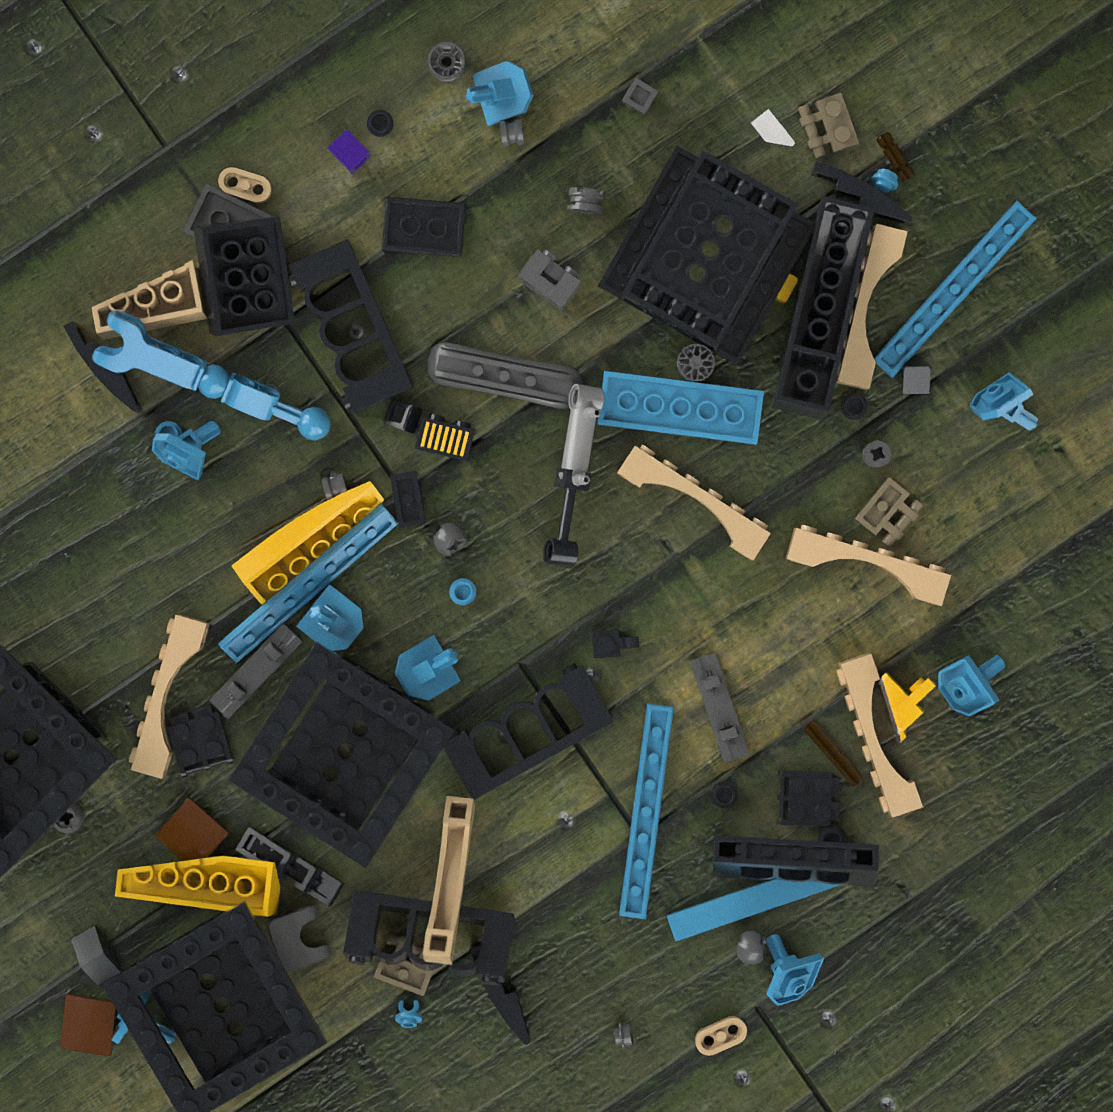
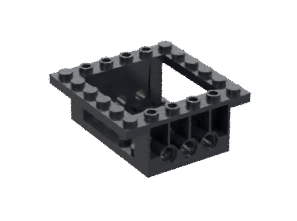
M676 145L598 284V288L738 365L810 238L815 223L795 212L798 206L796 202L705 151H702L698 158ZM721 218L729 220L731 230L727 233H720L715 226L717 220ZM780 236H781L782 238H781V240L779 241V243H778L776 249L774 250L772 256L770 257V259H769L767 265L765 266L763 272L761 273V275H760L758 281L756 282V284H755L753 290L751 291L749 297L747 298V300H746L744 306L742 307V309H741L739 315L737 316L735 322L733 323L731 329H729V327H730L732 321L734 320V318H735L736 314L738 313V311H739L741 305L743 304V302H744L746 296L748 295V293H749L750 289L752 288V286H753L755 280L757 279V277H758L759 273L761 272V270H762L764 264L766 263V261H767L769 255L771 254L773 248L775 247V245H776L778 239H779ZM712 242L716 244L718 253L714 257H707L703 254L702 246L705 243ZM691 267H701L704 270V278L700 281L692 280L689 277Z
M316 642L228 780L356 863L367 868L453 734L454 729L434 717L433 710L414 698L408 697L405 692L345 654L339 656L319 642ZM322 679L326 680L327 682L273 766L266 771V766ZM356 721H364L367 724L368 732L365 735L358 736L354 733L353 725ZM418 739V740H419L418 743L416 744V746L414 747V749H413L412 752L410 753L409 757L407 758V760L405 761V763H404L403 766L401 767L400 771L398 772V774H397L396 777L394 778L393 782L391 783V785L389 786V788H388L387 791L385 792L384 796L382 797V799L380 800V802H379L378 805L376 806L375 810L373 811V813L371 814V816H370L369 819L367 820L366 824L364 825V827H363L362 830L360 831V830H359L360 827L362 826V824H363L364 821L366 820L367 816L369 815V813L371 812V810H372L373 807L375 806L376 802L378 801V799H379L380 796L382 795L383 791L385 790V788L387 787V785H388L389 782L391 781L392 777L394 776V774L396 773V771H397L398 768L400 767L401 763L403 762V760H404L405 757L407 756L408 752L410 751V749L412 748V746L414 745V743H415L416 740ZM343 743L350 744L354 750L352 757H341L339 746ZM335 766L339 770L338 779L334 781L328 780L324 775L325 768Z
M0 645V685L4 688L0 692V876L2 877L118 759L102 744L108 736L33 662L21 664ZM28 730H34L38 734V741L35 745H30L25 741V733ZM9 749L17 750L20 755L19 761L16 764H11L6 759V753Z
M245 901L229 911H221L136 961L128 970L103 984L105 991L177 1112H211L328 1042ZM203 975H213L216 979V985L213 988L204 987L201 981ZM149 989L152 991L202 1077L196 1088L191 1084L140 997L142 993ZM219 997L226 998L230 1004L229 1009L219 1011L215 1006V1000ZM233 1020L241 1022L243 1031L240 1034L231 1033L228 1027L229 1022Z

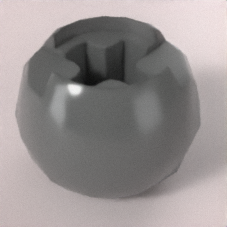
M456 523L442 524L437 534L433 536L434 545L437 551L443 555L455 556L460 553L459 550L467 543L466 532Z
M77 802L67 811V813L73 814L70 823L68 820L60 818L53 825L59 832L65 834L73 833L82 826L84 811Z
M754 930L742 933L740 935L741 942H738L737 947L738 959L749 965L758 964L763 961V953L766 951L765 936Z

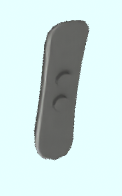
M449 342L439 343L434 346L427 360L428 375L432 381L439 385L511 397L558 409L569 408L568 398L574 384H582V377L579 372L569 366L510 357Z

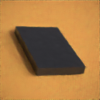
M386 197L382 251L462 257L466 203Z

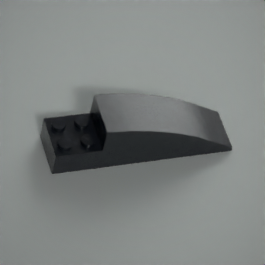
M825 196L821 197L779 363L781 368L771 408L820 420H825L827 417L875 208Z

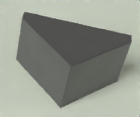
M96 925L72 938L80 967L97 985L122 972Z

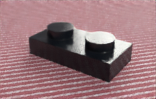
M417 471L390 475L399 528L426 524Z

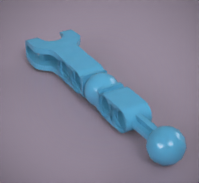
M118 310L109 313L107 318L108 326L122 336L124 346L117 349L99 346L92 355V359L96 364L115 373L138 368L193 391H196L198 387L200 392L207 398L216 399L222 397V403L261 420H270L271 416L274 415L297 425L300 434L307 440H319L330 431V417L323 409L310 407L303 411L279 401L280 393L271 387L233 372L230 377L227 370L219 365L206 366L207 361L150 337L146 332L145 325L139 318Z

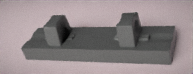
M283 623L209 701L229 719L297 649L303 640ZM236 682H238L246 691L240 689L237 686Z
M716 653L690 660L723 762L749 755ZM732 726L731 728H729V729H727V730H720V729H723V728Z

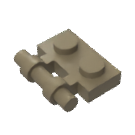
M842 93L816 101L817 113L811 114L808 104L798 108L801 115L799 119L801 126L805 127L809 138L807 142L809 149H813L816 159L826 155L823 148L826 144H830L832 153L859 144ZM819 121L822 122L826 135L820 137L815 125Z
M888 477L854 519L875 536L882 528L888 533L882 539V542L891 547L895 540L899 541L904 535L902 532L908 524L918 518L919 515L917 513L923 505L915 499L908 507L904 501L910 493ZM898 509L903 515L895 525H892L888 520Z
M390 934L386 944L396 947L395 952H398L403 947L406 937ZM413 943V953L418 955V958L424 960V944L422 946ZM407 959L396 965H387L379 962L374 978L424 996L433 970L425 971L419 969Z

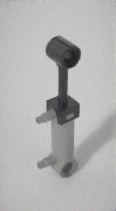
M574 384L569 393L568 405L571 410L561 468L556 470L554 487L565 488L566 490L558 539L550 537L544 545L543 560L545 564L572 568L578 558V545L575 541H569L568 538L576 490L589 492L592 473L587 472L596 418L601 414L600 410L604 400V393L601 388Z

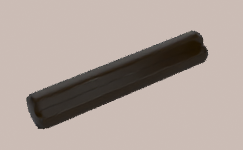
M813 719L806 723L803 727L804 731L849 784L855 787L861 783L863 776L819 724Z

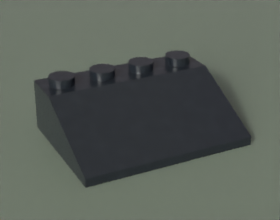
M279 216L193 227L209 334L223 336L295 323Z

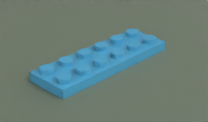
M604 371L602 384L604 400L597 425L754 445L758 443L764 391Z

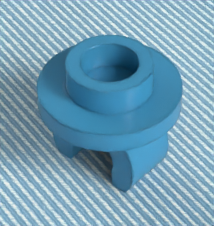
M414 1000V1008L410 1011L404 1009V1001L399 1002L400 1013L395 1016L396 1022L400 1023L404 1028H413L417 1026V1023L422 1022V1015L419 1014V1003L417 1000Z

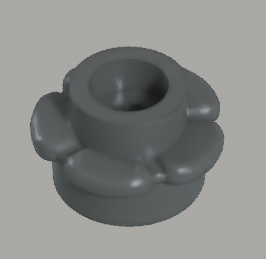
M620 1022L619 1028H614L616 1044H621L622 1048L625 1049L626 1046L633 1045L631 1024H622Z

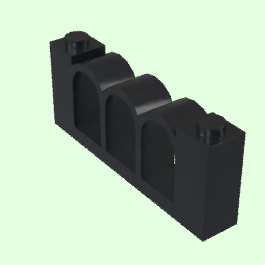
M346 239L289 264L291 272L288 273V278L293 288L298 286L301 292L305 291L304 299L307 307L313 314L322 318L319 328L321 340L329 349L338 353L334 366L337 376L348 385L343 388L345 395L341 396L346 410L352 409L353 413L357 414L414 389L350 241ZM350 271L362 298L332 311L324 312L316 309L312 301L315 288L328 280ZM365 305L377 332L345 346L332 344L327 336V329L331 321ZM380 340L392 367L363 380L353 381L346 378L342 370V363L346 355Z
M573 663L562 669L563 675L559 677L561 683L552 682L544 685L536 694L534 704L529 701L512 703L506 708L501 722L494 719L480 721L473 727L470 735L466 730L462 732L458 728L454 730L445 744L444 750L472 799L475 800L614 722L582 664L577 667ZM552 689H559L570 697L584 722L582 726L559 739L554 735L539 706L542 695ZM518 708L532 710L551 741L550 744L525 758L507 726L509 714ZM486 726L500 729L518 759V762L493 776L474 743L477 731Z
M714 835L713 877L740 879L741 877L753 880L776 878L789 882L816 881L825 884H848L875 887L879 864V845Z
M355 890L343 949L345 958L349 959V963L364 965L365 962H372L374 955L381 963L396 965L403 962L409 956L411 963L419 969L427 971L441 967L443 964L425 962V960L418 958L413 953L418 916L430 917L433 901ZM461 906L459 922L484 926L481 950L478 958L473 963L459 965L453 962L452 965L447 964L448 968L454 974L460 976H471L477 973L478 979H482L484 984L498 985V982L505 983L515 924L514 913ZM382 910L410 914L405 943L398 952L393 954L382 953L376 948V938Z

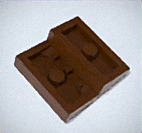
M189 797L155 837L182 861L208 858L230 832Z
M66 994L60 1048L111 1056L114 1043L112 1038L115 1033L117 1009L111 1000L94 999L93 996Z

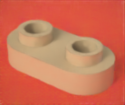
M234 167L224 169L219 175L218 183L220 188L231 196L253 203H264L272 194L271 184L263 176ZM231 178H237L238 180L237 185L234 187L228 184ZM256 186L263 187V192L260 195L254 193Z
M729 1016L699 1030L695 1037L696 1047L704 1055L717 1054L741 1043L746 1038L747 1027L741 1018ZM731 1025L738 1027V1031L734 1034L728 1032V1028ZM706 1036H711L714 1039L709 1045L703 1042Z

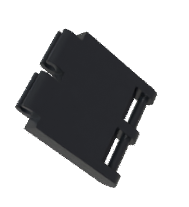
M212 704L193 709L195 719L192 720L189 711L169 716L172 726H168L167 730L182 778L188 777L189 773L205 769V771L211 770L212 766L222 763H234L220 712L214 713ZM222 755H225V756H226V757H224V758H220V759H217V760H214V761H210V762H209V759H212V758H215V757H218V756H222ZM198 762L203 763L186 769V766L192 765Z
M778 770V776H781L780 794L777 795V800H780V816L777 818L778 825L831 826V821H840L841 802L831 801V797H841V777H832V772ZM786 777H789V781H788V794H785V793H786ZM785 801H788L787 818H785Z

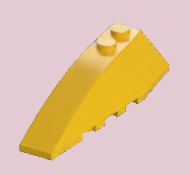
M370 481L343 492L307 511L273 533L234 563L232 567L244 585L263 605L379 504H382L384 499Z
M218 856L119 869L115 896L220 911H229L245 901L253 915L268 917L278 914L280 883L275 862Z

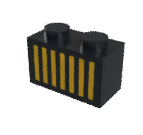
M429 414V418L422 417L415 449L468 462L476 432L470 429V423L456 420L455 425L445 423V417Z

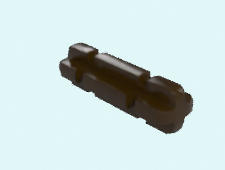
M885 132L877 138V142L881 149H885L884 154L894 170L898 171L897 175L900 180L906 182L915 173L911 166H907L906 163L908 161L898 145L893 143L894 138L890 132Z

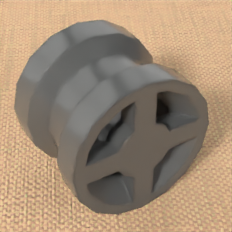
M515 119L511 123L499 121L503 148L509 147L510 144L524 145L521 119Z
M872 441L863 448L862 458L869 467H882L890 460L891 449L883 441Z
M343 473L337 474L336 478L332 479L328 477L322 478L327 501L348 491Z

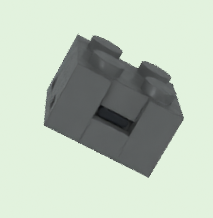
M537 249L518 274V279L562 312L581 287L580 275L569 266H566L565 269L557 264L558 258L545 249L542 253Z

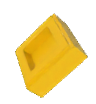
M789 274L775 300L781 304L786 303L798 282V278Z

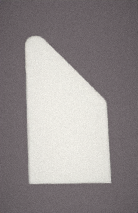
M769 109L751 122L766 142L794 146V140Z

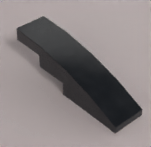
M817 161L814 163L811 176L835 182L836 185L833 193L859 200L858 205L875 208L873 216L903 225H908L911 222L912 217L906 211L868 183L837 168Z
M72 321L64 325L63 327L74 347L93 374L115 397L133 412L139 413L143 411L125 372L115 373L93 361L92 355L94 350L100 346L99 343L93 341L87 344L78 323Z
M248 827L235 849L249 859L275 862L278 878L284 879L302 892L309 893L327 906L333 905L345 884L301 855L252 827Z
M481 942L470 946V952L474 961L479 956ZM498 982V985L483 983L491 1001L506 1024L524 1045L530 1044L531 1038L517 989L506 990L503 982Z

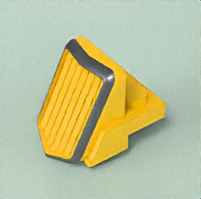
M886 672L880 678L879 685H881L896 733V740L898 743H901L906 738L905 729L924 712L917 703L936 684L930 677L926 681L921 677L909 688L912 692L909 695Z

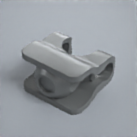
M308 905L271 917L267 921L272 947L286 971L299 969L326 959L332 954L328 944L308 946L302 943L300 939V931L303 925L319 916L316 905Z

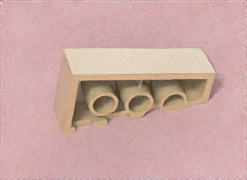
M191 260L174 271L170 270L162 274L157 279L148 283L144 282L127 293L123 292L93 306L92 312L97 335L102 340L121 336L111 329L107 323L109 313L115 310L139 318L145 325L146 331L207 319L199 271L195 262Z

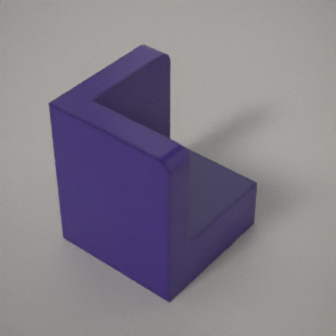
M345 130L328 147L330 153L351 174L371 157L369 151L348 130Z

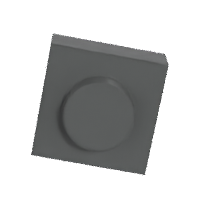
M635 78L623 97L622 103L645 116L659 91Z

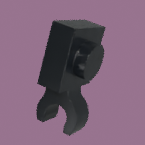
M619 630L592 631L594 658L621 657L620 649L639 648L638 636L620 638Z

